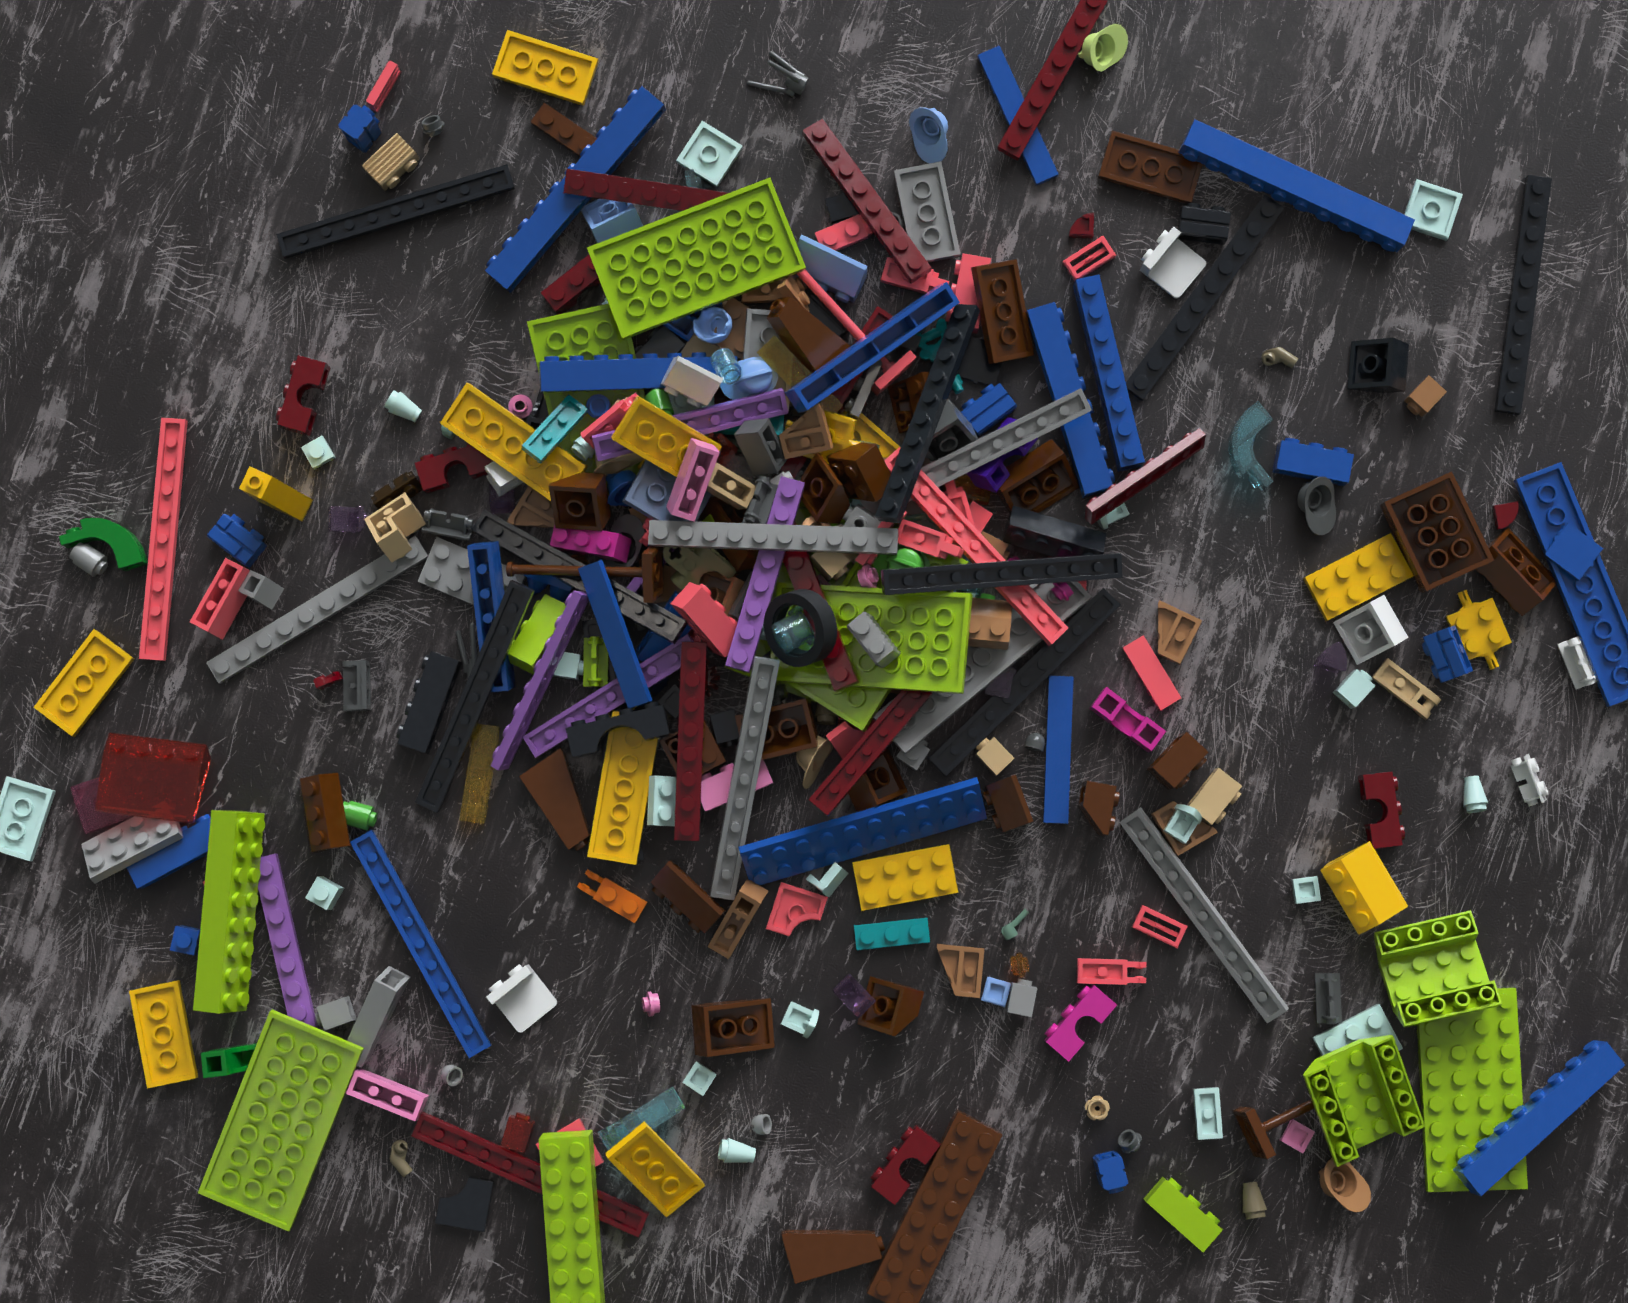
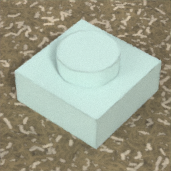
M323 436L301 447L314 470L336 458Z
M1318 876L1291 879L1295 904L1321 901Z
M696 1061L682 1083L704 1096L717 1074Z

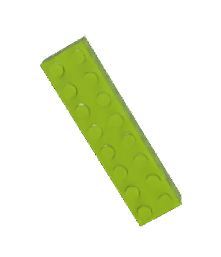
M211 810L193 1011L217 1014L247 1011L249 980L252 975L251 958L254 951L253 936L256 928L255 914L258 903V881L261 876L260 859L263 852L262 837L265 828V813Z
M593 1130L543 1133L539 1138L550 1303H605Z

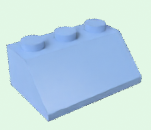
M801 234L797 246L805 263L806 271L825 291L828 290L836 294L835 297L845 303H848V301L854 303L867 278V266Z

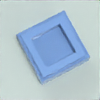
M987 976L981 1001L1005 1007L1011 983Z

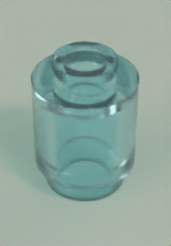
M722 348L712 354L710 363L717 376L723 378L722 382L725 384L736 383L741 377V367L733 352L728 348Z

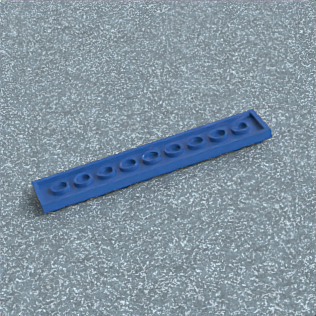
M1562 462L1514 480L1543 553L1553 543V537L1558 536L1567 523H1570L1594 541ZM1600 554L1593 561L1594 566L1589 567L1579 581L1545 557L1574 629L1582 642L1581 644L1596 676L1597 684L1606 706L1610 707L1628 700V622Z
M977 777L743 845L739 847V851L748 879L758 885H763L828 866L835 862L838 863L987 819L980 785Z

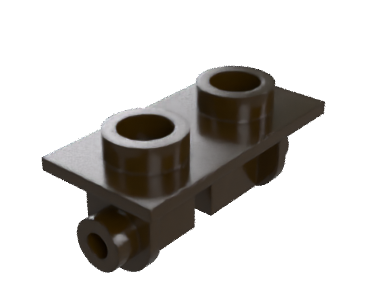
M412 471L409 473L404 472V474L393 480L396 486L393 490L387 484L374 492V496L371 499L378 510L404 492L409 498H412L423 490L422 485Z

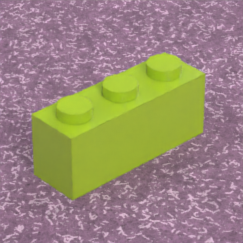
M547 594L543 596L541 601L538 600L535 603L531 617L522 623L520 634L516 640H513L507 654L511 664L534 675V666L545 652L544 645L552 637L556 629L554 627L555 622L566 608L565 603Z
M1162 1176L1143 1199L1204 1253L1223 1230L1218 1226L1220 1220L1210 1211L1207 1214L1203 1213L1199 1209L1201 1203L1191 1194L1185 1197L1180 1192L1183 1187L1173 1178L1167 1181Z

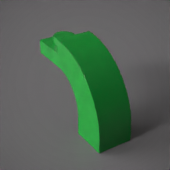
M81 519L82 529L80 527L71 528L65 531L66 534L59 536L61 545L66 548L75 547L80 542L83 544L92 541L107 542L114 551L118 568L123 571L148 565L146 553L137 537L125 527L107 519Z
M257 1043L202 1052L203 1078L227 1076L246 1071Z

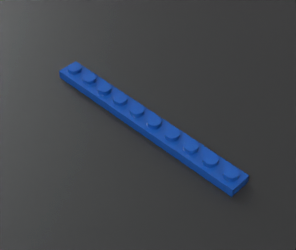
M370 830L351 841L350 843L467 1056L471 1058L492 1046L374 831Z

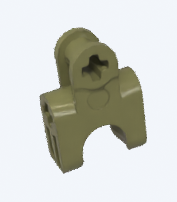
M663 547L665 561L676 569V572L670 579L681 590L689 582L700 585V578L708 571H717L726 578H731L737 573L732 564L712 548L694 549L679 547L680 554L675 553L671 555V547Z

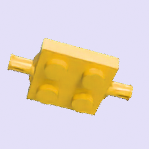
M824 410L834 447L831 450L817 453H820L829 464L826 458L828 455L861 442L854 441L853 433L857 422L856 419ZM787 420L785 430L794 422ZM815 453L803 456L813 459Z
M1467 590L1457 593L1463 607L1456 613L1445 617L1449 627L1456 626L1469 660L1476 657H1485L1490 668L1489 670L1499 667L1494 652L1500 647L1512 643L1493 598L1483 602L1472 603Z

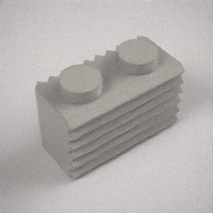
M862 612L847 625V628L877 666L884 668L900 655L898 647L891 642L892 640L888 638L889 636L885 634L886 632L883 631L880 624L869 613Z

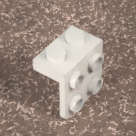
M1173 227L1169 232L1165 230L1156 241L1159 245L1154 251L1149 249L1141 259L1144 263L1140 271L1173 298L1177 299L1204 269L1206 261L1178 239L1181 232Z
M520 964L508 973L510 978L504 983L501 980L496 982L489 988L491 993L486 996L491 1004H496L513 1027L520 1033L524 1032L557 1005L556 998L529 964L524 967Z

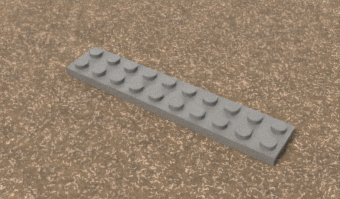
M1078 581L1066 582L1074 592L1068 601L1065 599L1060 601L1051 590L1054 588L1053 583L1029 585L1063 622L1091 600L1092 597ZM1012 607L1008 650L968 646L964 694L934 692L893 742L906 755L1043 639ZM891 700L886 706H884L880 711L876 713V715L873 718L875 721L879 718V716L885 711V709L891 704L893 700Z

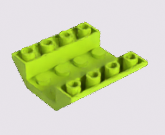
M1471 910L1374 932L1380 972L1393 1012L1403 1027L1502 1005L1495 980L1489 981L1476 942L1479 933Z
M1393 1035L1356 1040L1316 1058L1303 1074L1336 1167L1358 1158V1148L1393 1132L1404 1137L1425 1127Z

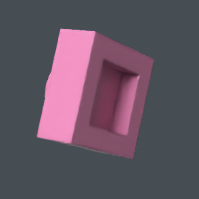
M1292 1119L1280 1141L1304 1153L1315 1131Z

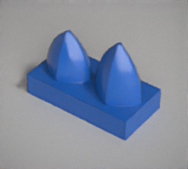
M524 575L527 577L528 587L535 590L533 595L541 592L549 584L550 596L564 602L573 589L551 575Z

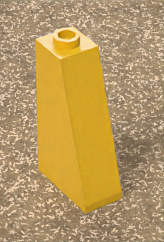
M250 466L239 487L240 490L258 502L302 522L313 501L278 479Z

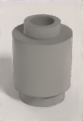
M78 543L69 555V558L73 560V564L92 577L97 574H103L108 566L107 556L89 544Z

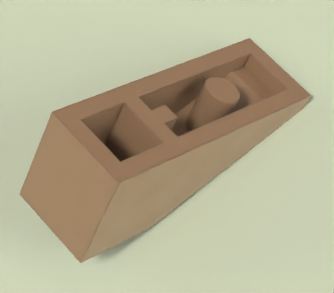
M747 878L708 947L729 959L767 895L768 890Z

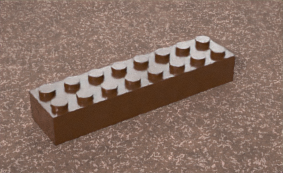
M956 1109L940 1141V1147L934 1153L866 1288L867 1294L885 1303H919L1002 1137L1000 1131Z

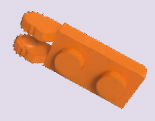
M587 869L585 872L587 877L596 880L601 885L597 892L580 882L577 888L593 896L592 899L636 923L648 902L606 877L603 878Z

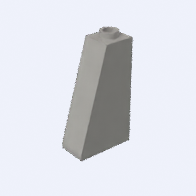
M390 966L374 980L347 1039L349 1042L364 1047L357 1067L362 1068L369 1061L411 978Z

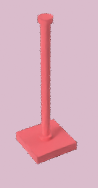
M806 270L796 273L857 341L866 336ZM909 350L896 363L893 361L889 362L885 356L880 359L884 374L874 382L871 388L876 396L914 363L917 358L915 354Z

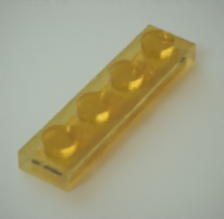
M775 335L757 352L790 388L812 374ZM832 393L822 400L824 410L837 413L843 407Z
M477 724L475 728L459 819L461 821L485 824L494 769L490 765L493 761V752L497 748L500 727Z

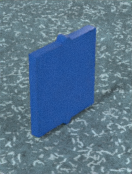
M1567 523L1559 535L1553 537V543L1544 553V556L1579 581L1588 568L1594 566L1593 561L1603 548L1573 525Z

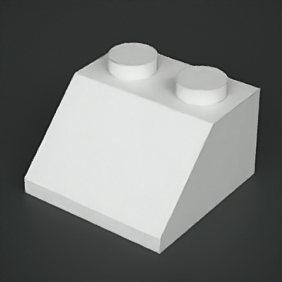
M677 356L673 358L661 385L665 386V392L675 397L681 394L688 398L686 401L688 404L700 408L701 405L708 406L723 378Z
M1385 595L1333 622L1357 665L1408 638Z

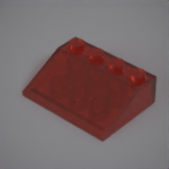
M109 733L102 757L95 806L96 812L194 823L211 761L207 745Z

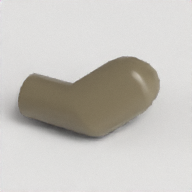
M397 1140L391 1147L389 1159L391 1164L404 1178L413 1169L405 1160L408 1150L407 1142Z

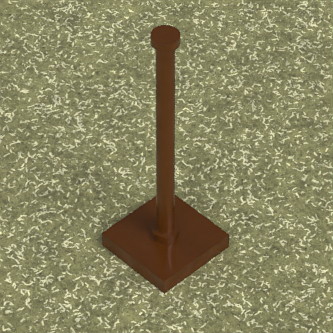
M649 546L642 553V567H605L608 577H642L643 603H653L664 592L663 547ZM508 562L506 574L508 577H513L514 574L580 576L578 568L583 566L515 565L514 562Z
M1312 1099L1263 1123H1261L1254 1108L1239 1107L1233 1110V1114L1253 1156L1269 1159L1275 1156L1276 1153L1266 1132L1315 1108Z

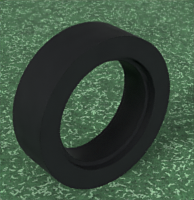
M798 589L779 595L771 601L764 616V633L770 649L779 660L793 667H803L825 659L832 652L837 639V623L830 605L821 595L808 589ZM792 605L804 608L814 622L816 638L809 651L796 647L787 634L785 618L787 611Z

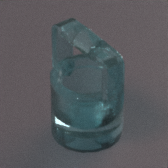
M800 606L791 609L788 612L789 616L772 625L773 635L785 653H789L805 643L812 645L815 642L816 636H814L808 619L801 612L804 608Z

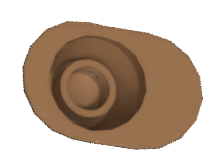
M1333 1158L1327 1161L1325 1167L1319 1171L1320 1186L1327 1196L1335 1198L1348 1211L1361 1212L1365 1210L1371 1201L1370 1188L1365 1179L1350 1162L1336 1167Z

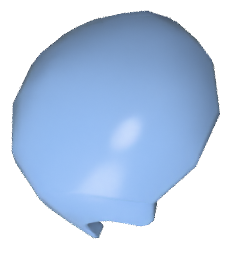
M714 306L703 309L699 318L693 320L694 333L699 339L707 343H720L728 337L732 330V318L723 308Z

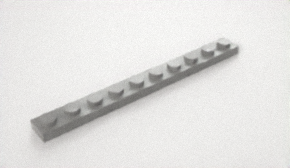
M1080 388L923 466L921 470L937 487H940L1092 411ZM881 499L877 502L860 500L863 507L876 515Z
M649 520L648 545L655 547L897 555L898 529Z
M415 535L408 540L412 550L404 557L391 563L385 554L207 661L206 663L219 684L225 682L426 560L428 554L418 537Z
M754 656L709 893L710 897L728 900L735 899L742 863L739 847L745 845L780 663L776 659Z
M1140 807L1121 820L1119 823L1266 1023L1285 1013L1289 1009L1286 1003L1144 810Z

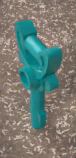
M943 318L938 320L936 328L922 335L921 333H916V335L922 337L918 348L921 350L920 358L923 361L930 359L931 362H934L947 328L946 321ZM941 336V339L937 342V344H926L927 342ZM959 374L956 375L951 388L955 394H959L964 390L961 385L963 381Z

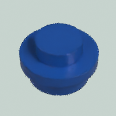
M601 394L591 396L586 403L587 413L592 418L598 419L611 408L610 401Z

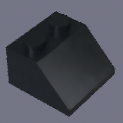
M1396 338L1352 341L1347 389L1377 393L1405 392L1409 344Z

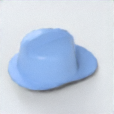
M920 107L915 109L910 115L909 125L917 154L923 161L929 164L940 162L946 157L948 150L946 139L948 122L945 116L935 108Z
M751 357L728 365L721 373L720 377L723 378V381L720 384V388L732 400L771 391L777 384L778 372L775 365L769 359Z

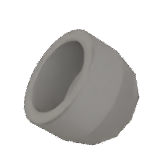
M447 1065L441 1071V1078L444 1083L456 1086L463 1078V1071L455 1065Z
M768 1114L757 1115L751 1121V1125H754L752 1130L756 1134L764 1135L771 1132L772 1121Z

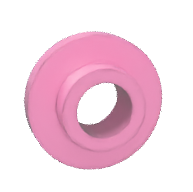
M519 394L511 398L508 409L518 418L524 419L532 412L533 404L529 397ZM522 402L525 404V407L522 410H517L516 405Z
M869 564L862 566V569L858 570L857 576L862 587L876 588L879 581L877 570Z
M651 991L646 992V997H642L643 1012H647L649 1017L660 1012L659 996L657 993L652 994Z

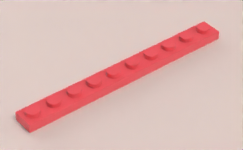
M161 418L139 659L166 661L188 423L186 419Z
M901 447L885 460L890 473L893 470ZM920 470L911 498L943 533L954 539V545L964 549L963 554L971 563L1006 561L933 481ZM1029 585L994 587L1048 646L1052 645L1068 629L1064 622Z

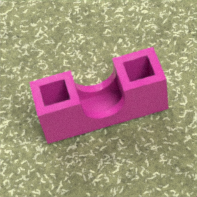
M554 525L550 546L562 552L578 555L590 554L606 560L627 563L632 539L609 531L555 528Z
M1108 687L1101 691L1089 708L1147 752H1151L1166 733L1163 728L1147 716L1144 717L1126 704L1124 699Z
M1093 984L1090 987L1084 986L1077 995L1079 1000L1075 1005L1069 1004L1061 1013L1063 1019L1058 1025L1053 1023L1045 1032L1047 1037L1044 1041L1068 1062L1085 1043L1075 1032L1076 1022L1083 1016H1091L1102 1024L1117 1006L1115 1002Z

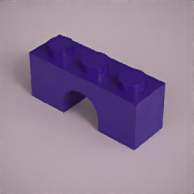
M1007 417L999 428L1017 419ZM1038 438L968 472V476L976 487L996 493L1010 475L1003 461L1012 455L1025 456Z

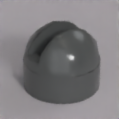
M1032 733L1027 737L1024 747L1033 751L1043 752L1045 739L1039 733Z

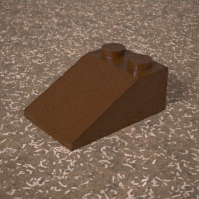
M771 998L691 1005L695 1055L712 1057L775 1048Z

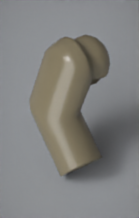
M1282 347L1266 350L1262 354V362L1267 366L1282 362L1288 367L1293 368L1299 359Z

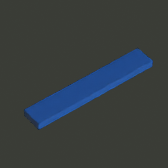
M997 46L979 54L977 58L1006 122L1010 126L1024 98L1001 47ZM1036 128L1022 152V157L1037 186L1058 177L1059 174L1039 130Z
M603 560L578 568L627 707L632 708L652 701Z
M1048 676L1043 823L1068 824L1073 677Z

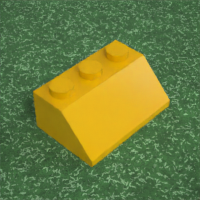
M1370 841L1328 862L1320 870L1358 935L1380 925L1408 907Z

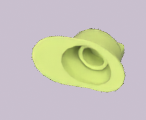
M1112 24L1097 33L1088 35L1084 39L1082 50L1078 53V57L1083 58L1096 71L1102 72L1124 56L1128 45L1126 30L1119 24Z

